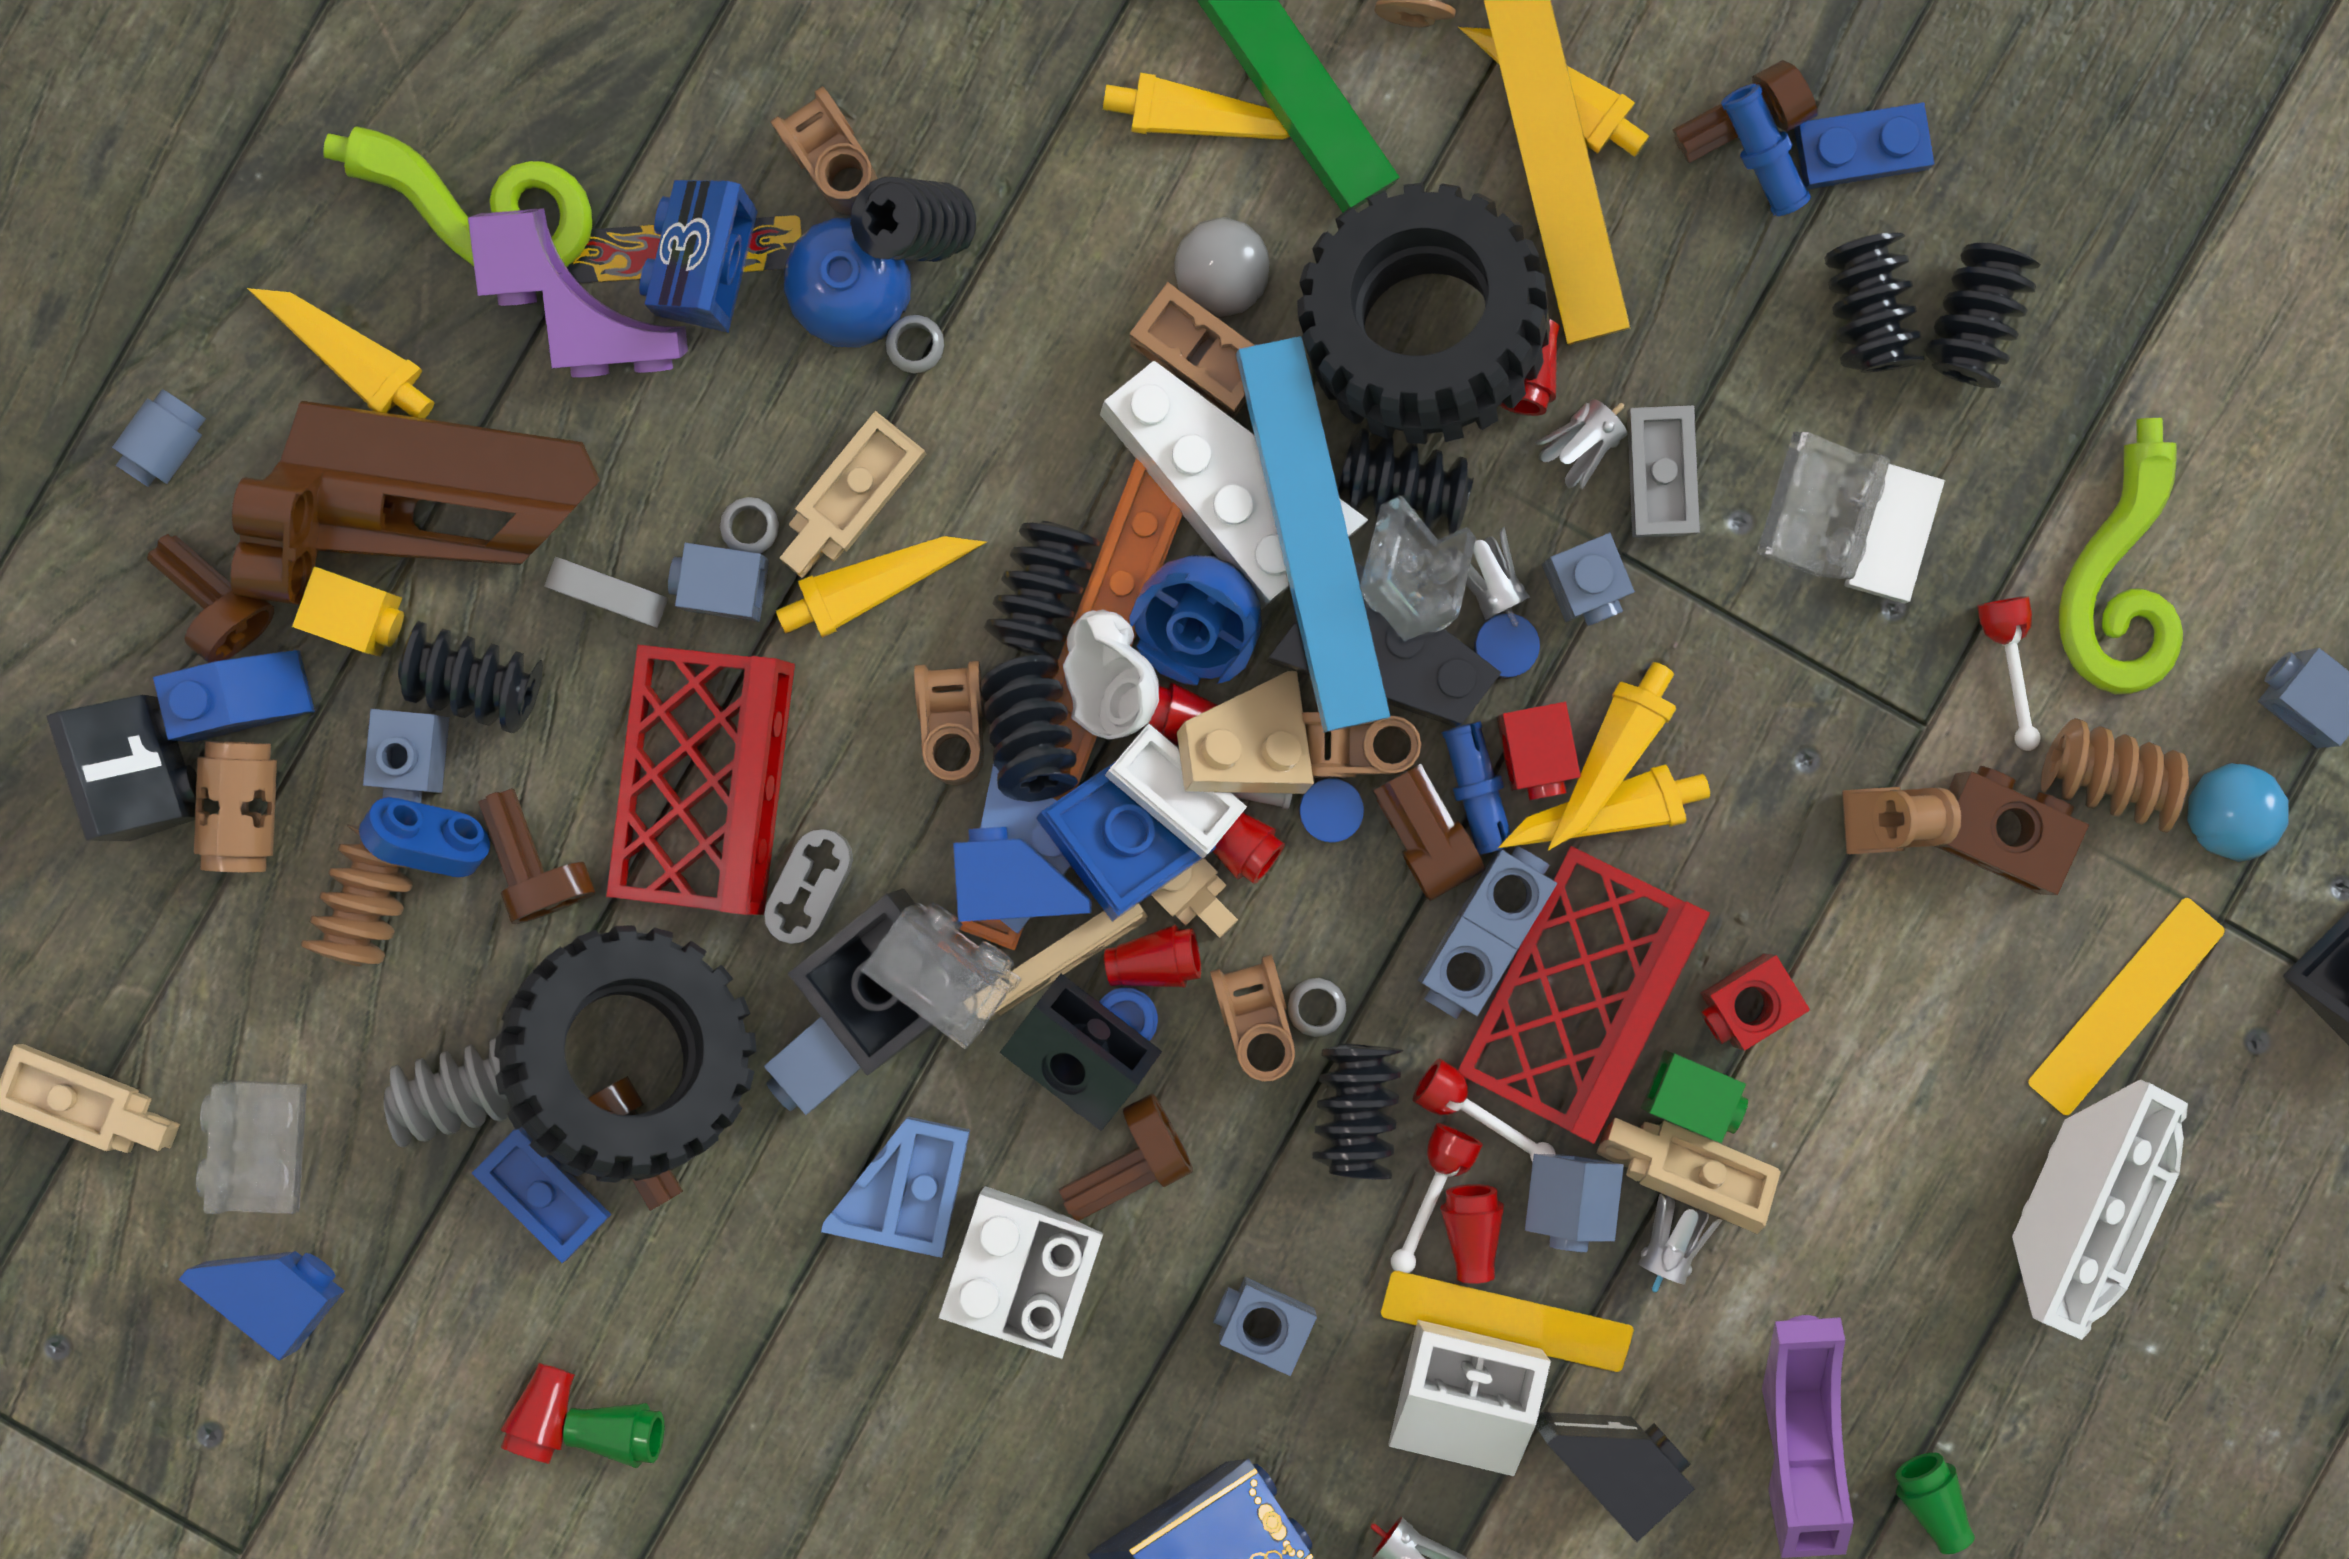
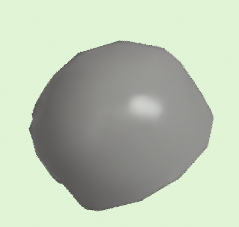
M1221 217L1200 222L1181 240L1176 252L1174 269L1177 286L1182 293L1212 315L1223 317L1243 313L1253 306L1257 299L1262 297L1268 283L1270 262L1263 240L1248 224L1227 217Z

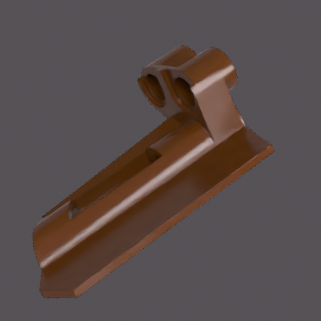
M301 401L298 405L280 462L274 467L272 473L263 480L248 477L242 478L235 491L232 506V525L234 532L240 535V542L235 549L231 565V588L236 596L300 605L315 566L318 551L521 565L600 482V479L583 442ZM419 499L515 513L491 540L419 530L413 520V511Z

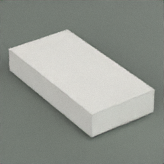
M1885 462L1878 466L1844 586L1904 604L1910 602L1945 480Z
M1149 723L1105 774L1110 781L1201 858H1204L1247 808L1245 804L1230 792L1184 791L1179 749Z

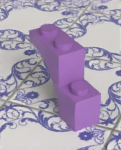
M544 208L480 213L468 217L478 296L497 294L498 305L500 306L520 305L537 302L536 291H542L552 368L570 367L571 377H593L609 374V364L634 362L635 372H657L673 369L672 359L681 358L688 352L685 326H662L637 321L610 309L589 294L572 276L561 260L547 226Z
M1801 1315L1787 1321H1775L1762 1392L1775 1455L1768 1490L1781 1558L1844 1555L1850 1540L1854 1522L1848 1494L1842 1441L1841 1371L1845 1336L1841 1318L1819 1319L1812 1315Z

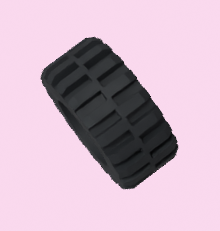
M1423 183L1403 185L1404 194L1388 198L1386 191L1383 190L1368 196L1369 207L1359 213L1353 207H1349L1335 219L1338 232L1334 236L1329 232L1321 234L1312 248L1316 263L1309 262L1304 265L1299 284L1303 296L1297 300L1298 320L1303 332V341L1319 385L1329 400H1337L1341 414L1354 424L1361 423L1366 418L1370 432L1388 440L1393 437L1395 430L1404 431L1406 442L1411 444H1426L1427 434L1443 432L1445 442L1464 438L1462 430L1464 426L1476 422L1478 427L1483 430L1497 422L1496 408L1502 403L1508 408H1514L1526 395L1524 378L1529 380L1537 378L1544 363L1542 348L1549 344L1550 334L1545 276L1542 274L1540 256L1533 241L1524 239L1523 227L1511 213L1503 212L1497 217L1495 201L1480 193L1473 194L1470 201L1463 199L1460 186L1442 183L1439 185L1438 192H1425ZM1443 274L1456 277L1473 286L1484 297L1485 310L1475 328L1459 343L1441 352L1421 356L1398 354L1376 344L1367 336L1365 331L1366 318L1377 299L1391 286L1413 276Z
M635 925L614 926L608 933L599 934L594 930L577 936L572 943L563 948L561 946L558 947L520 984V988L508 1002L501 1018L504 1023L501 1033L496 1037L494 1057L499 1058L500 1072L495 1076L499 1095L506 1094L511 1110L506 1113L516 1130L522 1126L533 1140L529 1146L542 1158L551 1155L562 1162L560 1169L576 1176L582 1173L595 1175L596 1181L612 1183L622 1179L639 1181L653 1178L687 1163V1161L705 1152L719 1140V1134L733 1124L742 1110V1107L738 1104L740 1098L744 1093L750 1091L755 1072L747 1068L748 1057L756 1053L755 1033H746L743 1019L751 1013L744 996L734 999L726 986L733 980L732 976L722 964L713 970L705 963L702 958L707 951L694 942L690 941L683 947L672 942L673 932L653 928L647 934L637 933ZM611 995H626L641 999L658 1009L675 1029L683 1054L682 1076L675 1091L659 1107L638 1115L613 1114L599 1108L588 1100L571 1078L564 1050L567 1033L580 1011L598 999Z

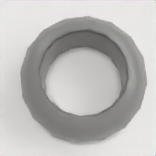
M920 315L904 316L896 321L888 331L885 342L887 355L892 363L900 370L913 374L926 372L933 368L942 357L945 346L943 334L938 325L928 317ZM918 327L925 329L931 334L933 340L932 349L929 354L917 361L903 358L898 353L897 348L898 340L902 333L909 328Z
M745 497L737 499L727 506L721 516L720 531L722 539L732 550L760 554L770 548L778 536L779 522L777 514L768 503L759 498ZM748 509L760 511L764 514L767 521L764 536L751 544L739 542L732 532V524L736 515Z
M1322 978L1307 979L1299 983L1290 993L1287 1003L1288 1016L1293 1026L1301 1033L1312 1037L1326 1036L1336 1031L1344 1020L1346 1013L1345 997L1340 988L1329 980ZM1313 989L1327 991L1335 1002V1011L1332 1018L1323 1025L1314 1026L1307 1024L1299 1014L1298 1005L1300 999L1306 992Z

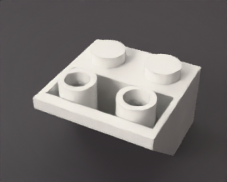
M984 1186L979 1194L939 1318L1062 1359L1103 1233L1046 1206Z
M1417 1320L1389 1439V1447L1514 1476L1537 1423L1550 1367V1359L1539 1348Z

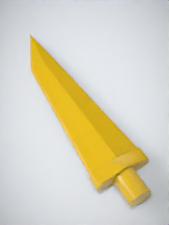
M1458 27L1499 64L1491 29ZM1567 66L1586 146L1598 154L1610 139L1635 157L1650 137L1625 119L1635 105V102L1623 93L1619 95Z
M1140 73L1138 89L1106 84L1103 110L1134 115L1131 132L1284 140L1290 137L1271 108L1155 77L1156 75Z
M247 288L367 403L369 409L387 413L397 405L411 417L425 419L434 406V401L413 386L421 375L422 369L412 361L399 357L291 292Z
M943 536L815 577L811 575L798 581L804 598L776 610V614L786 634L815 621L820 635L825 637L836 632V629L987 542Z
M1652 662L1638 687L1624 682L1618 683L1612 694V702L1581 771V777L1578 778L1548 850L1588 829L1663 725L1669 723L1676 711V706L1661 698L1674 676V673L1668 667Z
M1666 764L1650 768L1648 772L1622 781L1588 829L1572 838L1664 825L1672 827L1686 823L1683 805L1708 799L1710 797L1708 781L1704 774L1674 781ZM1568 802L1526 817L1498 848L1552 841Z

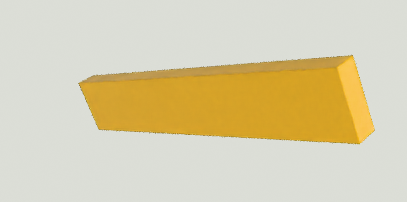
M1484 0L1567 344L1571 345L1631 329L1551 0Z

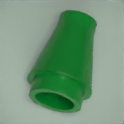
M647 1403L591 1409L571 1408L564 1424V1443L567 1447L581 1448L622 1464L638 1468L642 1462L654 1463L657 1460L664 1439V1417L662 1412L650 1410Z
M1933 1452L1918 1455L1903 1463L1895 1473V1478L1898 1482L1896 1494L1934 1540L1939 1552L1942 1554H1954L1969 1547L1973 1543L1975 1535L1968 1522L1955 1466L1946 1463L1941 1454Z

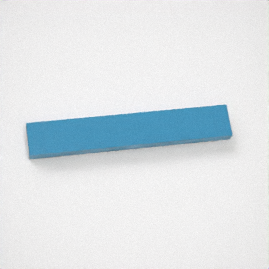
M1302 336L1238 349L1236 352L1237 363L1323 732L1326 733L1387 719L1390 717V712Z

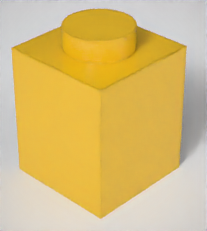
M314 566L292 627L355 650L381 657L384 647H391L400 633L404 613L398 609L402 597Z

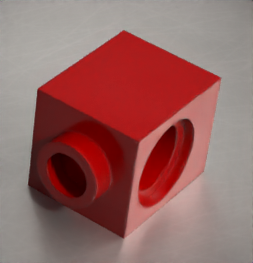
M1566 701L1496 716L1511 791L1527 788L1529 800L1567 793L1565 780L1580 778L1581 775Z
M1764 953L1700 993L1708 1005V1008L1701 1011V1016L1715 1039L1721 1045L1729 1040L1734 1048L1744 1051L1810 1011L1779 958L1773 954ZM1754 987L1763 997V1010L1757 1019L1744 1023L1735 1012V1000L1742 990Z

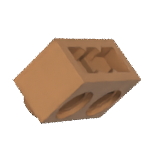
M1167 282L1130 332V346L1151 362H1157L1234 420L1247 402L1236 352L1238 349L1255 345Z

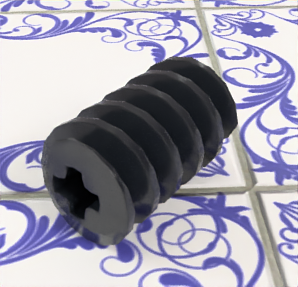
M885 176L871 181L858 193L852 206L850 225L853 237L859 247L874 258L940 262L950 258L953 254L969 248L976 231V214L972 201L965 192L951 183Z
M1880 233L1857 238L1838 246L1824 257L1825 264L1829 268L1845 270L1831 278L1828 282L1829 289L1833 293L1849 295L1835 303L1832 307L1833 314L1837 318L1853 320L1839 328L1836 332L1839 342L1857 345L1840 357L1843 367L1861 370L1862 373H1871L1910 367L1925 361L1924 356L1904 352V346L1921 338V333L1917 330L1900 327V321L1917 312V308L1914 305L1896 302V296L1913 287L1911 280L1893 278L1892 276L1893 270L1909 262L1908 255L1889 253L1888 251L1889 245L1905 237L1903 233Z
M1973 243L1966 245L1960 254L1961 261L1966 267L1957 269L1951 279L1953 286L1958 291L1949 292L1943 300V307L1950 315L1940 316L1934 324L1935 333L1940 339L1931 340L1927 344L1925 352L1926 356L1934 363L1932 364L1933 368L1946 377L1978 387L1999 388L2001 384L2000 379L1986 370L1987 365L2008 364L2010 357L1995 347L1997 340H2017L2019 333L2004 323V319L2006 316H2026L2027 308L2014 300L2013 295L2014 293L2035 292L2036 284L2021 275L2023 269H2036L2041 264L2022 252L1994 243Z
M1361 428L1351 440L1337 490L1339 495L1344 489L1349 490L1350 506L1356 511L1359 510L1368 496L1374 497L1375 516L1379 518L1385 515L1393 503L1398 504L1400 524L1403 525L1408 524L1417 510L1423 511L1424 530L1427 532H1432L1442 517L1448 518L1449 538L1456 539L1465 514L1474 476L1472 479L1468 478L1467 458L1461 456L1455 460L1448 471H1444L1442 451L1437 449L1432 451L1423 464H1419L1417 444L1409 443L1400 456L1395 457L1393 437L1389 440L1383 438L1377 447L1371 450L1368 429Z
M1048 521L1023 523L1018 532L1033 546L1014 547L1010 556L1024 571H1005L1001 578L1004 584L1015 592V595H997L993 601V605L1007 618L988 619L984 628L999 642L1029 655L1053 657L1058 662L1054 656L1043 648L1045 642H1065L1067 636L1052 624L1053 619L1074 617L1075 612L1061 601L1062 594H1082L1084 588L1069 576L1071 570H1091L1093 564L1079 554L1078 550L1080 546H1099L1100 541L1078 530Z
M418 621L405 643L398 668V678L404 700L418 703L426 696L429 708L441 711L450 704L453 715L461 718L468 717L475 710V717L480 724L490 726L499 718L503 731L509 733L518 731L534 708L542 680V659L535 665L531 673L528 674L524 672V653L516 651L506 666L499 665L498 645L491 643L480 659L475 657V638L467 636L458 650L454 651L451 650L450 630L442 628L431 644L426 642L427 623Z
M1028 655L1014 658L990 670L981 681V696L986 701L985 719L991 725L989 727V741L995 748L993 750V763L999 771L997 774V786L1004 796L1014 800L1033 802L1050 799L1066 793L1078 783L1075 776L1063 773L1075 766L1077 759L1076 754L1071 749L1064 748L1071 742L1072 733L1067 726L1059 725L1067 719L1068 712L1066 706L1055 702L1062 697L1063 686L1058 680L1052 679L1058 674L1059 670L1058 662L1053 657Z
M1340 1044L1322 1049V1057L1339 1064L1338 1070L1319 1076V1082L1336 1090V1096L1317 1101V1108L1334 1115V1121L1315 1126L1314 1133L1332 1141L1331 1147L1312 1153V1159L1329 1166V1174L1359 1179H1392L1391 1170L1375 1163V1160L1394 1155V1145L1378 1138L1377 1134L1396 1129V1119L1380 1112L1379 1109L1395 1105L1399 1101V1095L1383 1087L1382 1083L1401 1077V1069L1384 1061V1057L1403 1052L1402 1049L1360 1044Z

